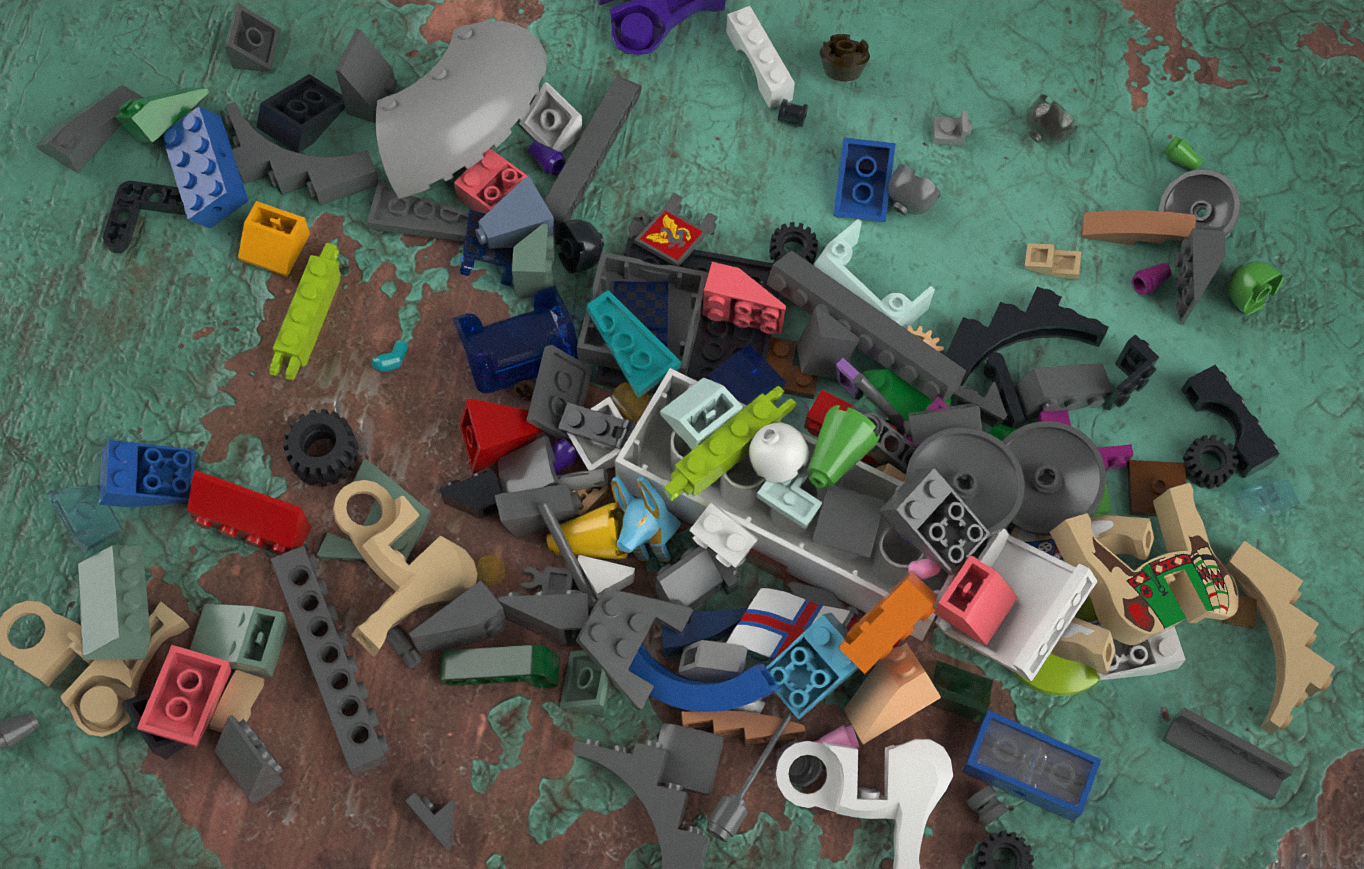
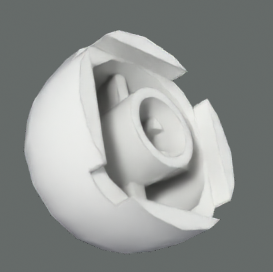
M771 423L761 428L752 438L748 452L756 474L764 477L766 481L771 483L784 482L798 475L797 470L802 465L804 467L807 465L810 455L808 445L802 434L795 427L785 423Z

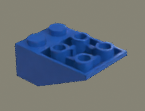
M108 440L101 453L99 505L142 507L188 503L194 474L195 450Z

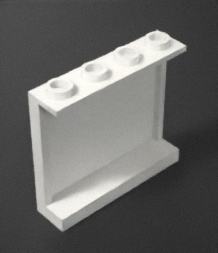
M1003 529L998 534L989 537L985 549L977 559L996 570L1018 598L987 646L985 647L939 616L935 623L949 637L1032 681L1097 583V580L1088 567L1082 564L1074 567L1010 536L1006 529Z

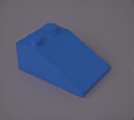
M844 137L833 216L886 222L889 199L888 186L892 177L896 143Z

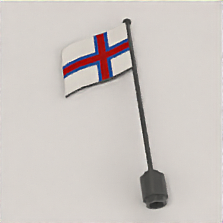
M760 588L726 643L743 645L751 652L775 660L823 614L832 613L846 628L852 617L857 616L858 611L855 607H849L847 610L813 603L784 591ZM790 709L738 795L730 794L729 797L723 795L707 820L709 824L706 830L717 839L727 842L730 837L733 838L748 814V810L745 808L746 802L742 798L792 718L793 713Z

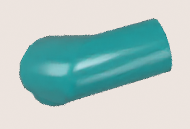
M397 340L392 352L375 356L372 359L373 369L380 372L398 369L403 362L409 345L406 342Z

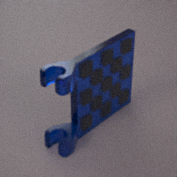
M469 210L459 273L470 276L475 260L504 267L501 284L511 286L513 281L512 263L514 248L489 249L486 243L482 245L477 238L475 230L479 229V221L486 214Z
M614 281V296L649 331H657V339L667 347L668 282Z

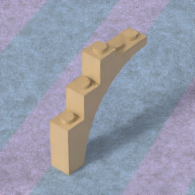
M1243 541L1224 567L1232 575L1235 583L1239 585L1255 604L1266 623L1273 643L1276 660V687L1271 707L1261 725L1263 730L1272 734L1279 728L1284 730L1293 719L1290 712L1294 706L1298 708L1308 695L1312 696L1319 690L1324 692L1333 680L1329 675L1335 666L1309 649L1317 637L1313 632L1319 623L1293 606L1302 594L1298 589L1303 580L1246 541Z

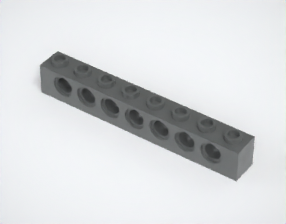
M301 546L271 558L350 771L356 776L387 763L388 760L385 753L390 751L384 735L378 736L375 726L380 724L374 708L368 709L364 699L369 698L364 682L358 683L354 673L358 672L359 669L354 656H347L344 647L348 646L349 643L344 630H337L334 621L338 620L339 617L334 604L328 605L325 599V595H328L329 591L324 579L317 578L315 570L320 568L314 553L308 554L305 547ZM300 577H309L304 585H296V581ZM310 602H319L316 609L312 611L305 610ZM328 627V632L324 636H315V632L319 628ZM338 653V658L334 662L325 663V658L328 654ZM348 679V684L345 688L340 690L334 689L335 683L338 680ZM348 706H359L355 715H344ZM363 731L369 733V737L364 743H355V737L358 733Z

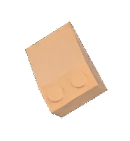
M905 643L900 647L894 648L883 660H879L846 705L844 711L861 742L865 744L941 697L908 644Z

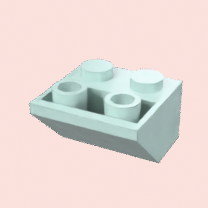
M703 378L660 410V415L694 450L743 409V406L723 385Z

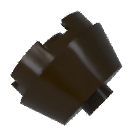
M849 34L830 36V41L823 42V47L819 52L825 74L833 80L843 82L858 79L870 59L869 45L865 40L862 39L860 42L850 40L851 35Z

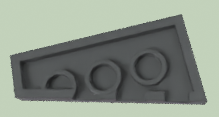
M378 181L367 220L368 229L471 243L472 239H468L469 231L471 228H476V224L470 223L472 213L446 204L444 206L433 203L432 199L426 197L420 199L410 195L399 199L392 188L387 187L386 183Z

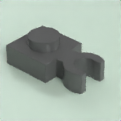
M545 566L544 574L531 567L524 570L526 576L535 578L532 583H522L524 591L533 592L540 588L542 589L541 591H549L555 595L564 594L566 591L572 590L574 578L569 569Z

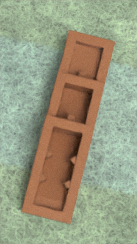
M1143 210L1086 212L1083 215L1081 238L1134 245L1136 240L1163 244L1165 239L1183 242V239L1189 236L1191 230L1195 229L1196 215Z
M745 711L681 712L683 727L693 729L712 727L713 734L722 737L743 734L744 746L769 743L783 719L775 716ZM789 721L778 741L803 738L805 733L804 725Z

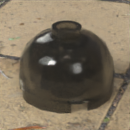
M1040 94L1032 103L1026 115V122L1031 130L1028 134L1038 144L1041 141L1049 145L1063 143L1073 135L1078 126L1072 127L1071 124L1074 122V119L1056 101H1053L1051 104L1045 101L1048 96Z

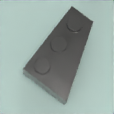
M1103 363L1033 368L1014 387L1025 417L1024 421L1038 418L1040 412L1066 409L1071 411L1085 407H1098L1113 393Z

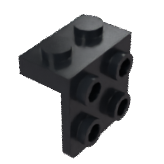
M1134 335L1127 341L1115 362V365L1128 378L1116 388L1107 403L1106 408L1109 411L1115 406L1121 408L1131 398L1130 394L1134 390L1137 392L1142 390L1150 381L1148 378L1157 370L1154 365L1159 356L1152 350L1149 343L1141 340L1137 335Z

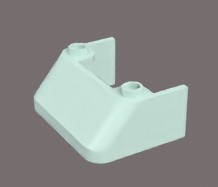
M857 219L828 243L814 263V266L906 329L908 325H911L929 309L935 289L930 286L913 302L901 293H891L882 300L874 295L844 267L851 260L852 247L858 242L862 222Z

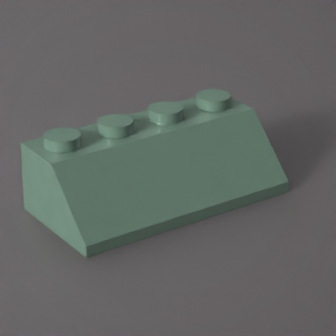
M112 545L78 564L83 660H146L151 636L143 546Z

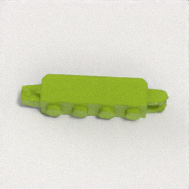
M326 243L320 256H310L273 346L275 354L269 369L270 375L278 376L283 363L286 362L289 363L286 369V379L294 380L300 366L305 367L307 365L340 282L341 274L339 271L340 263L337 261L339 254L337 245Z
M779 386L767 395L762 393L675 464V471L670 475L672 480L664 487V494L671 502L684 492L687 495H699L748 454L751 440L761 428L771 423H781V419L791 412L797 403L793 399H789L777 408L773 403L780 399L784 392Z

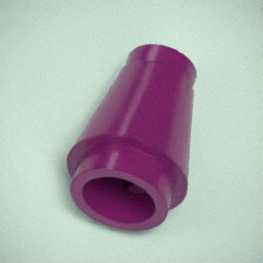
M1161 263L1137 271L1132 278L1134 290L1141 295L1152 294L1171 276V268L1168 264Z

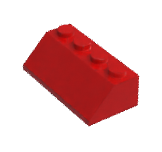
M197 470L193 474L187 511L193 518V523L204 529H209L210 526L219 529V532L224 536L233 539L239 536L244 538L245 542L257 548H261L264 545L272 548L271 551L277 555L303 546L312 527L301 507Z

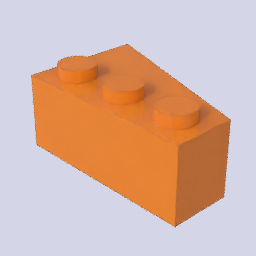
M911 571L848 631L838 648L865 674L879 659L883 660L893 650L892 646L899 639L903 641L915 629L913 625L919 619L925 621L936 610L933 605L938 596Z

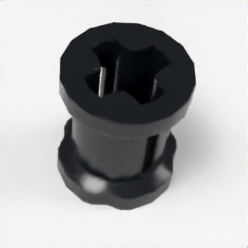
M783 99L779 109L778 121L787 120L798 123V126L803 127L808 105L804 104L801 106L789 103L787 99Z

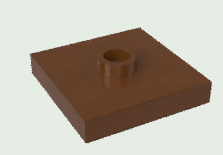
M1130 460L1127 464L1130 515L1157 517L1153 500L1170 488L1186 484L1185 463Z

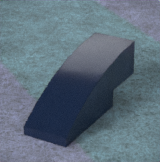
M748 608L692 612L689 617V623L678 634L668 627L661 625L663 656L682 654L685 646L701 640L714 642L721 640L733 633Z

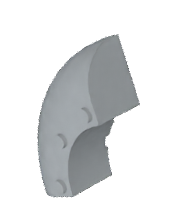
M484 21L453 29L452 39L447 51L430 72L406 89L377 100L376 135L378 147L389 182L399 199L430 189L429 184L442 178L445 181L453 178L452 174L464 166L467 169L484 158L482 155L492 146L497 148L512 133L510 128L517 120L522 121L531 108L529 103L534 96L539 94V83L541 79H544L547 66L545 50L532 33L523 27L504 21Z

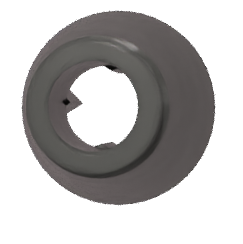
M32 711L0 722L1 750L7 747L13 748L40 727Z

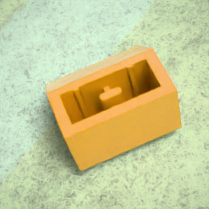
M256 201L244 222L238 259L288 277L310 235L305 218Z

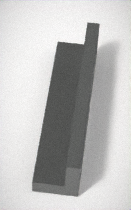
M1185 707L1173 717L1162 740L1269 800L1275 799L1283 780L1291 776L1295 768Z

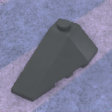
M122 85L53 127L36 147L78 173L121 126V123L115 118L121 112L119 110L120 106L128 100L133 101L143 97Z

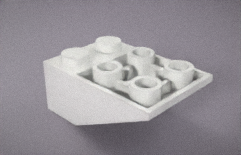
M1099 620L1089 622L1104 628ZM1175 626L1136 645L1124 644L1112 637L1116 651L1108 674L1097 672L1099 680L1153 675L1179 669L1186 659Z

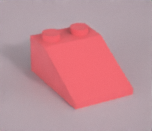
M171 645L137 729L197 747L232 673L230 662Z

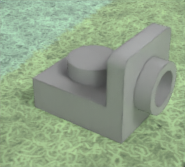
M962 110L960 118L934 116L933 144L964 146L966 136H970L972 131V120H968V111Z

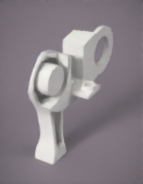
M913 739L897 746L885 747L884 796L876 791V788L868 787L858 788L857 793L858 749L853 746L823 742L822 744L812 741L797 742L785 749L778 760L776 769L779 789L786 799L797 806L806 808L817 806L836 812V814L858 818L893 819L895 824L893 869H920L919 853L927 819L953 777L951 759L943 746L931 739ZM800 756H816L826 766V782L821 789L814 793H801L793 788L789 781V768L793 761Z

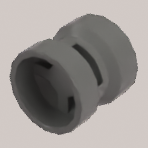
M991 785L983 788L966 801L971 810H976L979 814V821L983 827L988 826L1008 811L1005 804L999 802L995 797L996 792Z

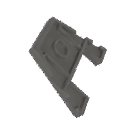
M605 588L578 635L576 642L600 669H603L613 680L614 686L625 694L631 701L630 704L634 709L639 711L642 710L654 686L628 671V668L655 619L677 634L681 633L693 609L687 606Z

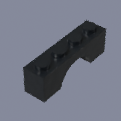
M1216 365L1188 378L1181 391L1195 411L1216 413L1226 419L1231 425L1235 435L1232 451L1236 450L1237 456L1234 458L1238 459L1236 468L1243 478L1265 468L1278 457L1280 453L1275 442L1268 438L1262 430L1259 420L1249 412L1243 398L1234 391L1225 373L1220 371Z

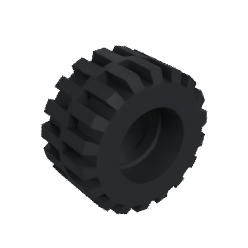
M321 409L320 413H316V410H310V415L305 416L301 414L298 416V422L292 421L289 424L291 431L286 430L284 434L286 439L283 441L284 454L295 475L297 474L303 482L307 480L309 485L313 486L319 482L321 487L327 486V482L332 481L333 485L339 483L338 478L342 476L345 479L349 476L348 469L354 470L356 466L354 460H358L359 457L357 451L359 449L351 426H349L344 417L340 418L339 414L334 411L329 415L327 409ZM320 439L336 441L333 450L325 456L311 457L307 455L309 447Z

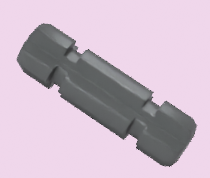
M395 625L387 632L386 638L408 669H413L421 663V658L413 650L412 645L401 630L397 629L398 627Z

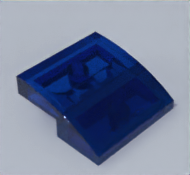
M751 345L732 355L706 377V379L723 385L738 402L749 405L762 393L767 395L778 386L783 389L786 381Z

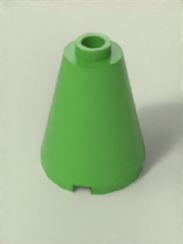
M834 406L826 413L807 468L809 481L818 488L832 487L876 446L880 438L879 434L876 436L873 432L876 426L865 415L855 409L848 408L847 411L838 410L840 406Z

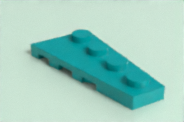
M609 290L587 304V312L637 398L663 381L670 368L675 371L681 368V361Z

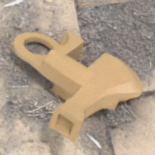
M368 480L352 482L343 487L336 496L333 507L335 522L344 533L350 536L355 547L373 571L395 591L377 612L372 614L366 622L358 626L352 633V636L375 657L386 639L387 632L416 612L435 609L440 604L451 603L476 584L478 574L474 560L467 551L442 536L438 537L410 565L406 563L405 557L398 550H393L390 547L414 525L420 516L404 496L393 500L385 488L376 482ZM364 493L377 499L382 510L380 520L370 526H362L353 522L348 516L346 509L347 501L352 496Z
M25 601L15 604L5 611L0 618V653L5 658L13 661L24 672L49 687L77 655L83 659L81 625L54 613L52 608L41 602ZM161 601L149 616L151 638L146 660H85L90 665L62 694L61 699L71 711L77 726L88 735L104 737L119 731L130 722L131 718L122 705L123 701L137 696L143 672L160 645L169 637L178 635L189 628L184 619ZM28 614L41 617L45 624V633L41 641L28 649L14 647L9 639V632L13 623L20 617Z

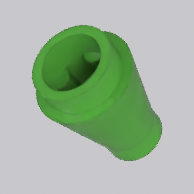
M1177 136L1174 137L1163 151L1168 156L1166 159L1180 164L1191 171L1196 170L1204 160L1184 138L1180 139Z

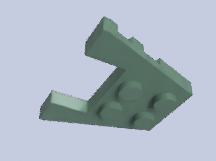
M364 459L353 481L368 480L376 482L388 491L393 500L404 496L420 515L414 525L390 546L393 550H398L405 557L408 564L431 516L430 510L370 461ZM377 499L363 526L373 525L380 520L382 510ZM327 533L317 553L318 559L365 561L352 541L331 533Z

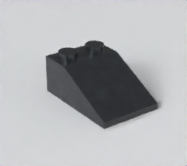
M308 74L260 103L256 128L293 152L300 153L312 145L346 108L343 96Z

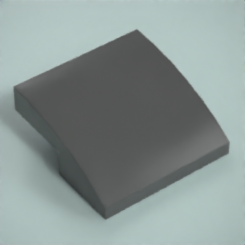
M548 436L535 440L498 459L502 493L559 484L553 466L556 459Z
M834 485L827 488L812 542L870 558L882 516L879 510L885 505L886 500Z
M662 723L658 743L663 744L662 749L668 752L661 785H665L666 782L683 786L682 791L710 796L725 738L693 728Z

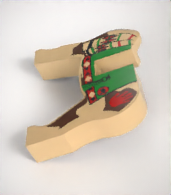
M1190 483L1170 488L1153 500L1168 553L1151 559L1134 571L1097 540L1093 534L1091 519L1087 513L1066 519L1050 531L1066 563L1074 567L1082 564L1093 573L1097 583L1089 593V596L1093 602L1095 613L1104 629L1110 630L1111 636L1119 642L1136 645L1171 629L1186 618L1189 623H1198L1204 618L1225 620L1237 612L1238 590L1236 583L1210 547L1203 521L1195 507L1194 490Z

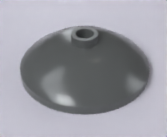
M1206 169L1189 171L1173 180L1164 191L1159 205V211L1196 215L1195 229L1225 231V237L1236 225L1241 210L1240 197L1234 184L1223 174ZM1201 210H1207V214L1205 216H1198V213Z

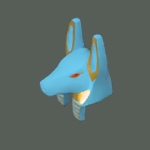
M614 477L611 481L613 496L623 515V526L617 541V547L619 550L627 553L633 552L640 561H648L650 556L644 543H649L657 559L660 562H668L671 556L665 543L678 530L681 522L666 507L659 492L645 477H640L637 480L643 498H635L628 491L623 481L619 477Z

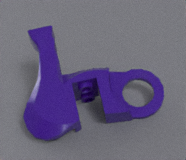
M597 0V1H598V3H599L600 5H603V4H606V3L611 2V1H614V0ZM726 0L629 1L610 9L612 42L617 49L627 54H650L660 46L676 25L699 11H724Z

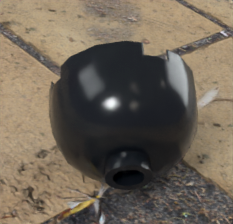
M575 219L558 224L555 230V244L561 245L562 252L558 253L563 267L571 274L581 273L593 268L599 262L604 247V238L590 222Z

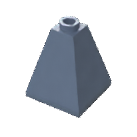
M528 176L520 181L479 221V229H476L475 232L479 242L482 245L486 243L489 249L514 248L515 245L542 224H548L549 235H553L554 217Z

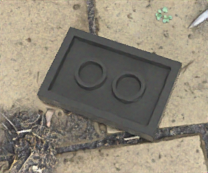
M553 345L546 346L526 421L560 440L564 438L567 442L572 443L568 434L558 429L567 402L584 407L593 368Z

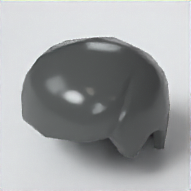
M792 741L783 746L777 756L776 764H778V760L785 749L794 743L803 741ZM803 755L795 759L788 773L791 785L805 787L816 781L823 769L822 760L813 755Z

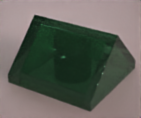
M937 660L931 682L941 698L930 705L980 723L989 709L993 680Z

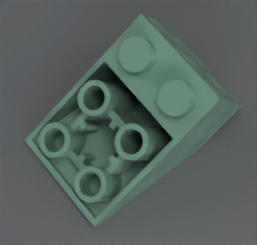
M205 604L190 650L229 661L230 667L233 670L272 678L289 621L283 612L260 607Z

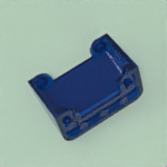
M555 285L538 291L532 299L533 311L486 326H483L480 318L472 313L452 318L478 391L486 394L511 387L519 381L536 379L544 348L549 345L557 347L578 360V341L573 320Z

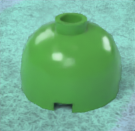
M1254 261L1244 266L1241 264L1231 273L1232 279L1229 283L1228 292L1233 304L1240 311L1249 315L1266 304L1263 299L1269 293L1272 296L1276 294L1283 283L1284 276L1269 263Z

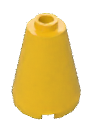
M616 502L560 524L575 557L582 555L599 559H626L628 553L622 552L617 547V541L623 526V515L621 512L616 513L615 509L618 508ZM547 534L549 550L554 551L556 556H562L552 535Z

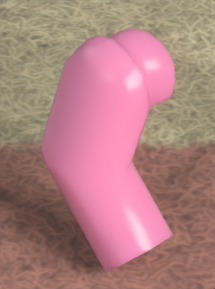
M928 557L919 562H911L908 572L913 571L922 580L937 575L941 567Z

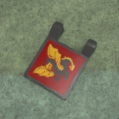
M673 194L665 207L634 239V243L672 265L679 267L701 241L716 229L717 224L715 221L717 216L708 213L700 226L677 214L682 209L680 202L683 198Z

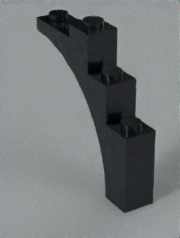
M1037 286L1026 312L1013 304H1005L1000 301L989 327L982 325L981 322L975 319L963 317L945 356L966 370L960 384L963 386L969 375L991 353L1012 344L1036 338H1064L1099 347L1109 326L1102 324L1097 319L1080 315L1071 308L1059 306L1062 296L1057 295L1050 289H1043Z

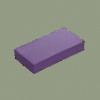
M842 358L836 364L837 383L854 399H858L864 392L854 383V378L860 373Z

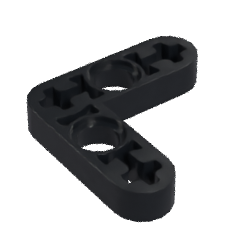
M138 181L123 182L117 189L103 233V241L108 250L113 253H121L128 249L141 209L186 215L183 202L181 205L177 203L182 201L178 187ZM153 194H163V198L159 202H150V197ZM120 213H130L128 220L123 222L117 221Z

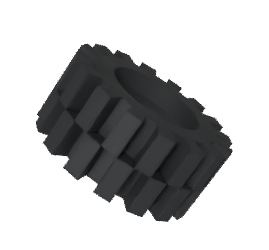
M790 222L789 227H787L786 223L782 224L781 230L777 228L774 234H772L769 249L770 259L773 260V263L777 262L788 254L783 248L785 243L797 242L804 248L803 252L798 255L813 265L818 249V240H816L815 232L811 233L809 226L804 230V224L799 223L798 227H795V222Z
M1203 435L1200 439H1195L1185 451L1182 460H1184L1183 463H1185V468H1187L1185 471L1186 477L1192 475L1193 477L1190 481L1194 484L1198 480L1200 482L1198 487L1203 488L1208 484V489H1213L1215 485L1218 488L1226 483L1236 471L1238 459L1234 458L1237 456L1236 450L1230 451L1233 447L1231 443L1227 446L1223 444L1226 440L1223 437L1217 441V435H1211L1209 439L1207 435ZM1204 453L1215 456L1220 463L1219 469L1210 470L1204 467L1200 461V456Z
M1005 830L999 833H992L977 849L978 853L975 855V860H977L976 869H997L993 862V855L998 849H1007L1013 853L1016 860L1014 869H1033L1034 855H1030L1032 848L1030 845H1025L1024 842L1026 840L1023 837H1016L1017 833L1015 832L1009 834Z

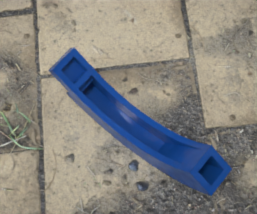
M643 644L639 647L628 668V671L654 686L650 693L652 697L671 706L690 711L718 712L731 710L755 703L780 689L764 664L755 665L740 676L725 682L706 683L686 679L671 672L657 662Z

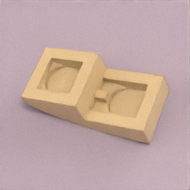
M1028 243L1025 269L1048 276L1079 280L1082 254L1081 251L1055 250L1053 244Z
M236 670L210 722V729L222 733L227 718L230 715H233L238 722L242 719L247 722L251 716V707L264 687V679Z

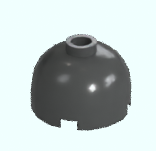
M899 165L893 173L888 186L889 197L894 202L892 207L902 215H906L907 212L914 215L927 212L941 196L940 190L925 176L919 178L914 175L915 170Z

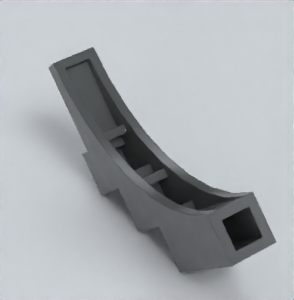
M236 102L226 105L229 113L228 116H225L229 130H235L237 136L232 137L236 148L232 149L244 184L270 176L273 187L279 185L282 195L308 187L311 197L317 196L320 205L377 186L379 180L368 150L334 157L309 156L292 152L271 143L256 132L243 117Z
M585 738L584 743L575 741L572 753L576 757L599 764L619 776L633 789L644 804L656 828L662 852L663 869H703L710 838L703 835V829L686 826L685 831L681 830L689 795L682 791L683 786L666 782L665 787H661L668 752L662 749L663 744L645 740L644 744L636 743L634 753L630 754L631 749L623 746L613 745V749L601 747L602 742Z

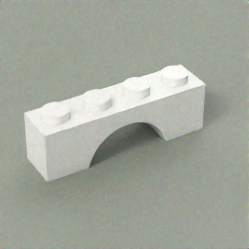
M748 6L727 14L726 33L736 51L742 50L748 56L756 74L759 91L769 109L781 105L783 99H787L788 102L792 101L795 82L752 8Z

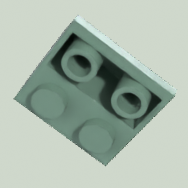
M542 224L514 246L512 275L516 296L548 297V287L553 288L554 272L552 271V264H555L554 235H549L548 224Z

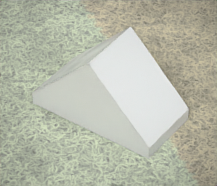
M582 555L578 556L577 561L597 600L605 588L620 591L634 582L635 568Z

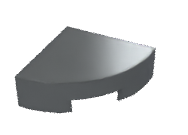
M644 209L635 214L628 229L629 238L635 239L650 223Z

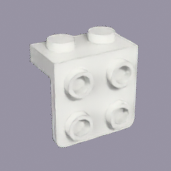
M713 502L709 504L689 530L694 534L693 540L705 549L708 546L718 553L715 557L727 567L733 565L736 568L743 564L746 560L745 556L758 541L756 536Z

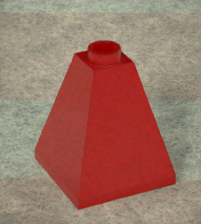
M466 399L459 425L472 473H477L498 462L499 458L535 441L537 434H540L542 430L526 421L529 410L476 399Z

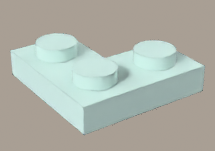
M809 460L805 467L802 465L797 470L798 475L792 479L774 483L766 481L756 497L805 530L823 504L800 488L808 477L807 468L810 463Z

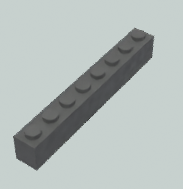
M790 251L772 265L767 285L810 315H812L817 306L822 308L860 338L857 348L934 401L939 396L946 401L958 390L966 373L965 369L804 258Z

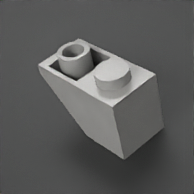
M706 640L698 641L683 648L678 673L690 680L706 683H719L737 677L743 673L748 648L743 645Z

